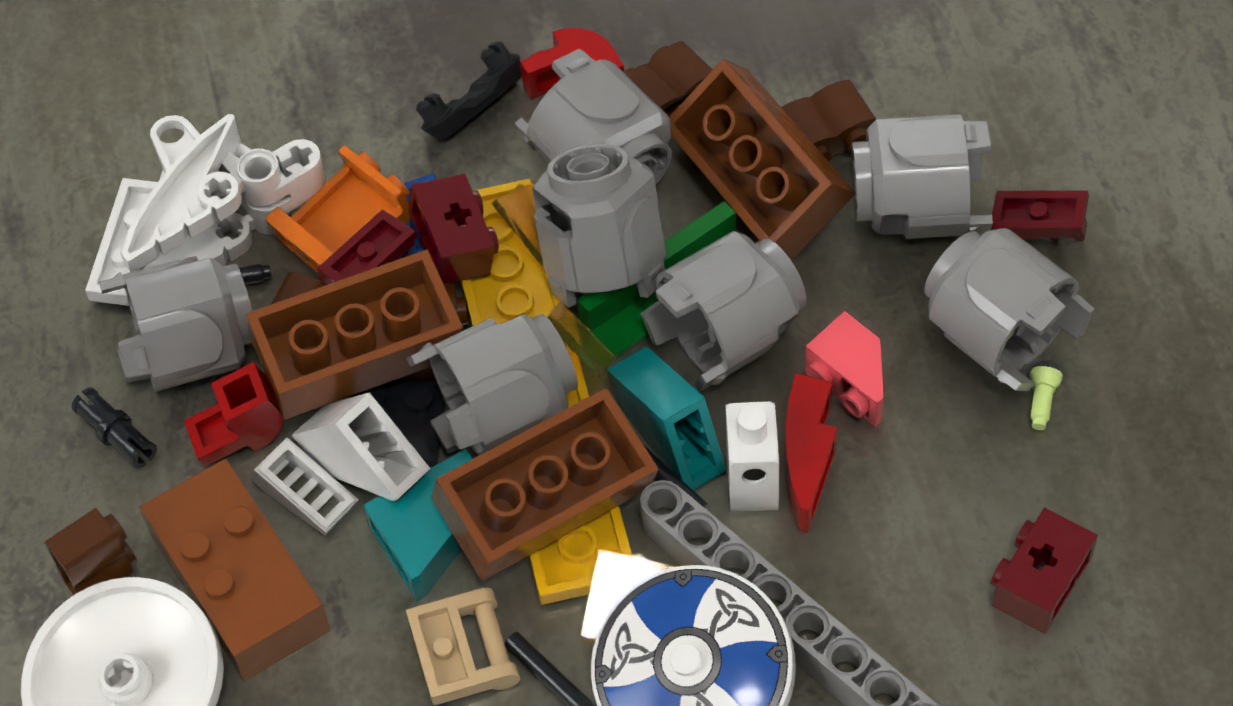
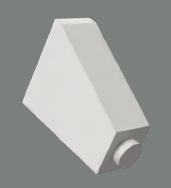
M370 392L324 405L291 435L303 451L332 477L391 501H396L430 469Z

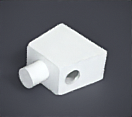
M767 401L727 404L725 408V439L730 512L779 510V453L775 403ZM750 469H760L761 479H745L744 472Z

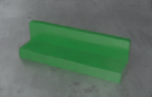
M724 201L665 240V270L728 233L736 232V212ZM636 283L613 291L586 293L577 299L579 325L610 359L617 360L650 337L640 313L658 301L656 290L648 298L640 297Z

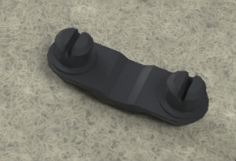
M496 41L488 46L489 49H484L480 57L488 70L471 84L467 94L460 99L451 100L446 105L440 98V94L434 93L426 96L424 101L418 102L416 111L424 120L421 127L422 131L439 140H444L454 134L522 77L519 54H510L504 42Z

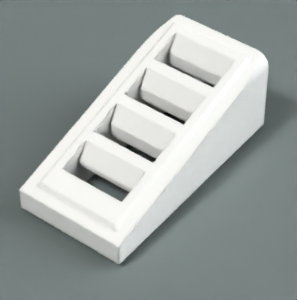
M286 438L253 472L252 482L324 536L359 501L289 438ZM289 465L294 470L283 481L280 480L277 475ZM302 476L306 477L309 481L295 493L290 487ZM318 486L323 492L309 505L304 499ZM331 497L339 501L325 517L317 512Z

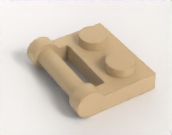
M480 588L406 609L433 706L490 689H508L520 682L521 678L517 665L509 660L494 611L498 604L494 591L490 588ZM467 615L476 617L489 660V667L476 670L460 617Z

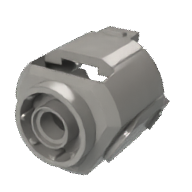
M579 48L553 61L552 69L561 79L539 102L529 124L522 117L515 122L533 151L537 149L550 163L559 154L575 147L590 144L618 146L624 149L628 156L639 160L652 170L656 185L667 171L672 158L671 148L667 145L672 133V123L669 116L618 66L609 60L594 61Z
M961 114L876 119L867 128L866 141L851 142L852 189L855 191L853 206L856 222L871 221V228L878 234H904L906 239L962 236L971 231L978 233L990 231L993 225L992 215H970V180L982 179L981 154L991 153L987 121H963Z
M609 144L579 146L556 156L549 163L547 171L532 188L536 208L534 219L544 270L548 275L547 279L552 295L569 308L576 305L575 292H607L637 283L640 297L648 298L656 290L655 281L657 275L665 270L664 258L666 257V245L652 170L639 160L628 156L624 149Z
M1007 228L986 231L983 235L976 231H971L959 237L939 257L928 275L924 288V293L929 298V320L945 331V338L993 376H997L999 382L1006 383L1015 391H1030L1034 383L1021 372L1029 367L1047 349L1060 330L1064 329L1076 338H1080L1084 335L1095 310L1077 294L1079 283L1075 278Z
M733 231L659 273L655 281L658 301L640 313L654 345L658 346L675 338L688 359L702 373L694 383V386L700 392L711 385H719L730 374L766 354L778 341V336L793 322L798 313L806 307L807 297L797 269L787 254L775 242L764 238L754 243L747 235Z
M193 256L123 275L119 272L113 278L99 281L102 294L123 288L126 291L137 336L118 342L119 349L117 351L127 383L151 379L154 391L158 392L237 370L245 360L244 345L252 343L246 313L251 312L252 308L237 263L222 267L220 263L211 258L198 261L197 257Z
M521 314L502 324H497L490 318L437 344L432 345L429 342L418 353L406 358L410 367L427 359L430 361L437 384L449 408L447 412L430 422L447 453L471 446L479 456L567 409L569 403L565 394L578 388L576 372L565 344L554 325L544 314L534 317Z

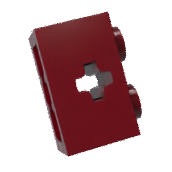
M466 174L412 184L408 213L423 251L428 249L443 284L490 274L493 255L497 254L499 250L498 239L492 226L487 227L485 223L481 195L477 190L472 191Z
M1044 507L1035 523L1027 520L1020 529L1014 543L1018 550L1012 560L1003 558L997 566L990 581V584L996 587L992 606L1046 634L1091 561L1098 535Z

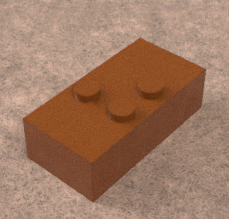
M722 59L669 117L672 123L671 136L759 240L764 238L772 240L789 258L794 259L855 195V191L749 70L726 59Z
M428 249L246 313L251 342L284 420L431 367L429 359L410 367L406 358L418 353L429 342L434 345L463 331V326Z
M604 388L438 477L434 484L431 500L481 581H484L641 494L645 487L653 482L659 468L608 389Z
M226 458L139 506L150 535L190 598L212 623L221 647L243 682L331 631L323 604Z

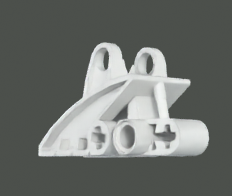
M233 114L226 115L202 134L182 116L172 115L159 119L152 126L150 137L163 170L159 182L149 193L130 225L120 252L122 259L130 272L137 271L142 267L145 269L196 256L198 261L211 258L220 263L222 267L225 266L228 258L230 261H233L250 249L253 242L252 230L255 229L259 233L266 235L274 234L265 218L277 206L291 217L292 210L307 202L326 184L325 171L318 146L312 141L298 139L285 144L273 152L262 148L251 150L241 143ZM177 128L184 132L183 137L177 142L165 143L160 140V136L166 130ZM240 204H242V206L246 209L248 214L242 216L241 214L234 212L237 211ZM230 230L233 234L238 233L239 237L232 240L228 236L224 237L223 233Z

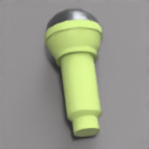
M1050 360L1037 362L1032 366L1029 373V378L1034 383L1032 386L1034 395L1030 416L1032 420L1031 427L1036 430L1046 429V423L1050 419L1053 393L1056 392L1063 379L1061 368L1057 363Z

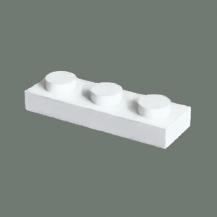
M122 178L85 289L89 301L129 306L125 288L102 294L99 281L113 278L119 272L122 275L130 273L124 264L120 252L130 225L147 196L158 182Z

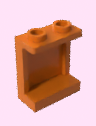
M345 145L338 151L344 161V166L297 212L290 217L277 206L265 218V221L279 242L318 275L317 268L382 209L404 224L411 220L408 213L409 202L407 197L410 195L408 188L393 174L386 178L379 173L381 171L380 167L367 153L361 151L357 155Z

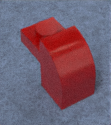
M565 28L552 32L553 48L546 51H538L529 58L520 61L523 89L530 100L545 95L561 79L552 69L553 61L579 48L594 61L609 60L624 72V64L611 44L598 33L583 28Z
M255 362L212 382L211 385L218 403L184 420L196 457L204 466L247 445L254 452L261 450L276 438L283 425V417L266 375Z

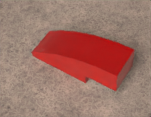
M795 373L788 398L785 423V479L790 506L798 530L809 533L836 453L838 428L825 425L831 409L833 383Z

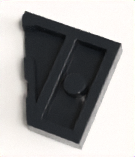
M393 380L348 397L351 398L370 392L430 468L439 464L441 442L434 432L430 421L445 413L446 402L437 381Z

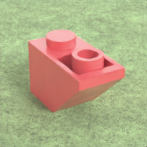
M844 311L806 345L805 371L807 376L832 382V393L841 400L845 409L854 417H863L876 427L882 420L884 400L880 338Z

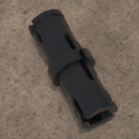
M93 387L81 391L89 399V405L79 395L75 397L71 406L72 410L96 430V436L104 445H112L136 469L146 465V462L140 457V452L150 461L153 459L157 446L131 425L132 419L123 410H115Z

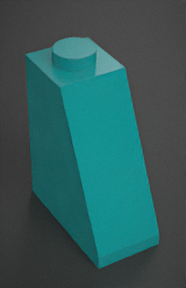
M646 346L606 369L619 407L656 456L692 490L727 471L704 396Z
M466 449L431 467L396 501L378 496L363 505L369 529L416 602L429 593L462 550L431 500V496L438 477L472 460Z

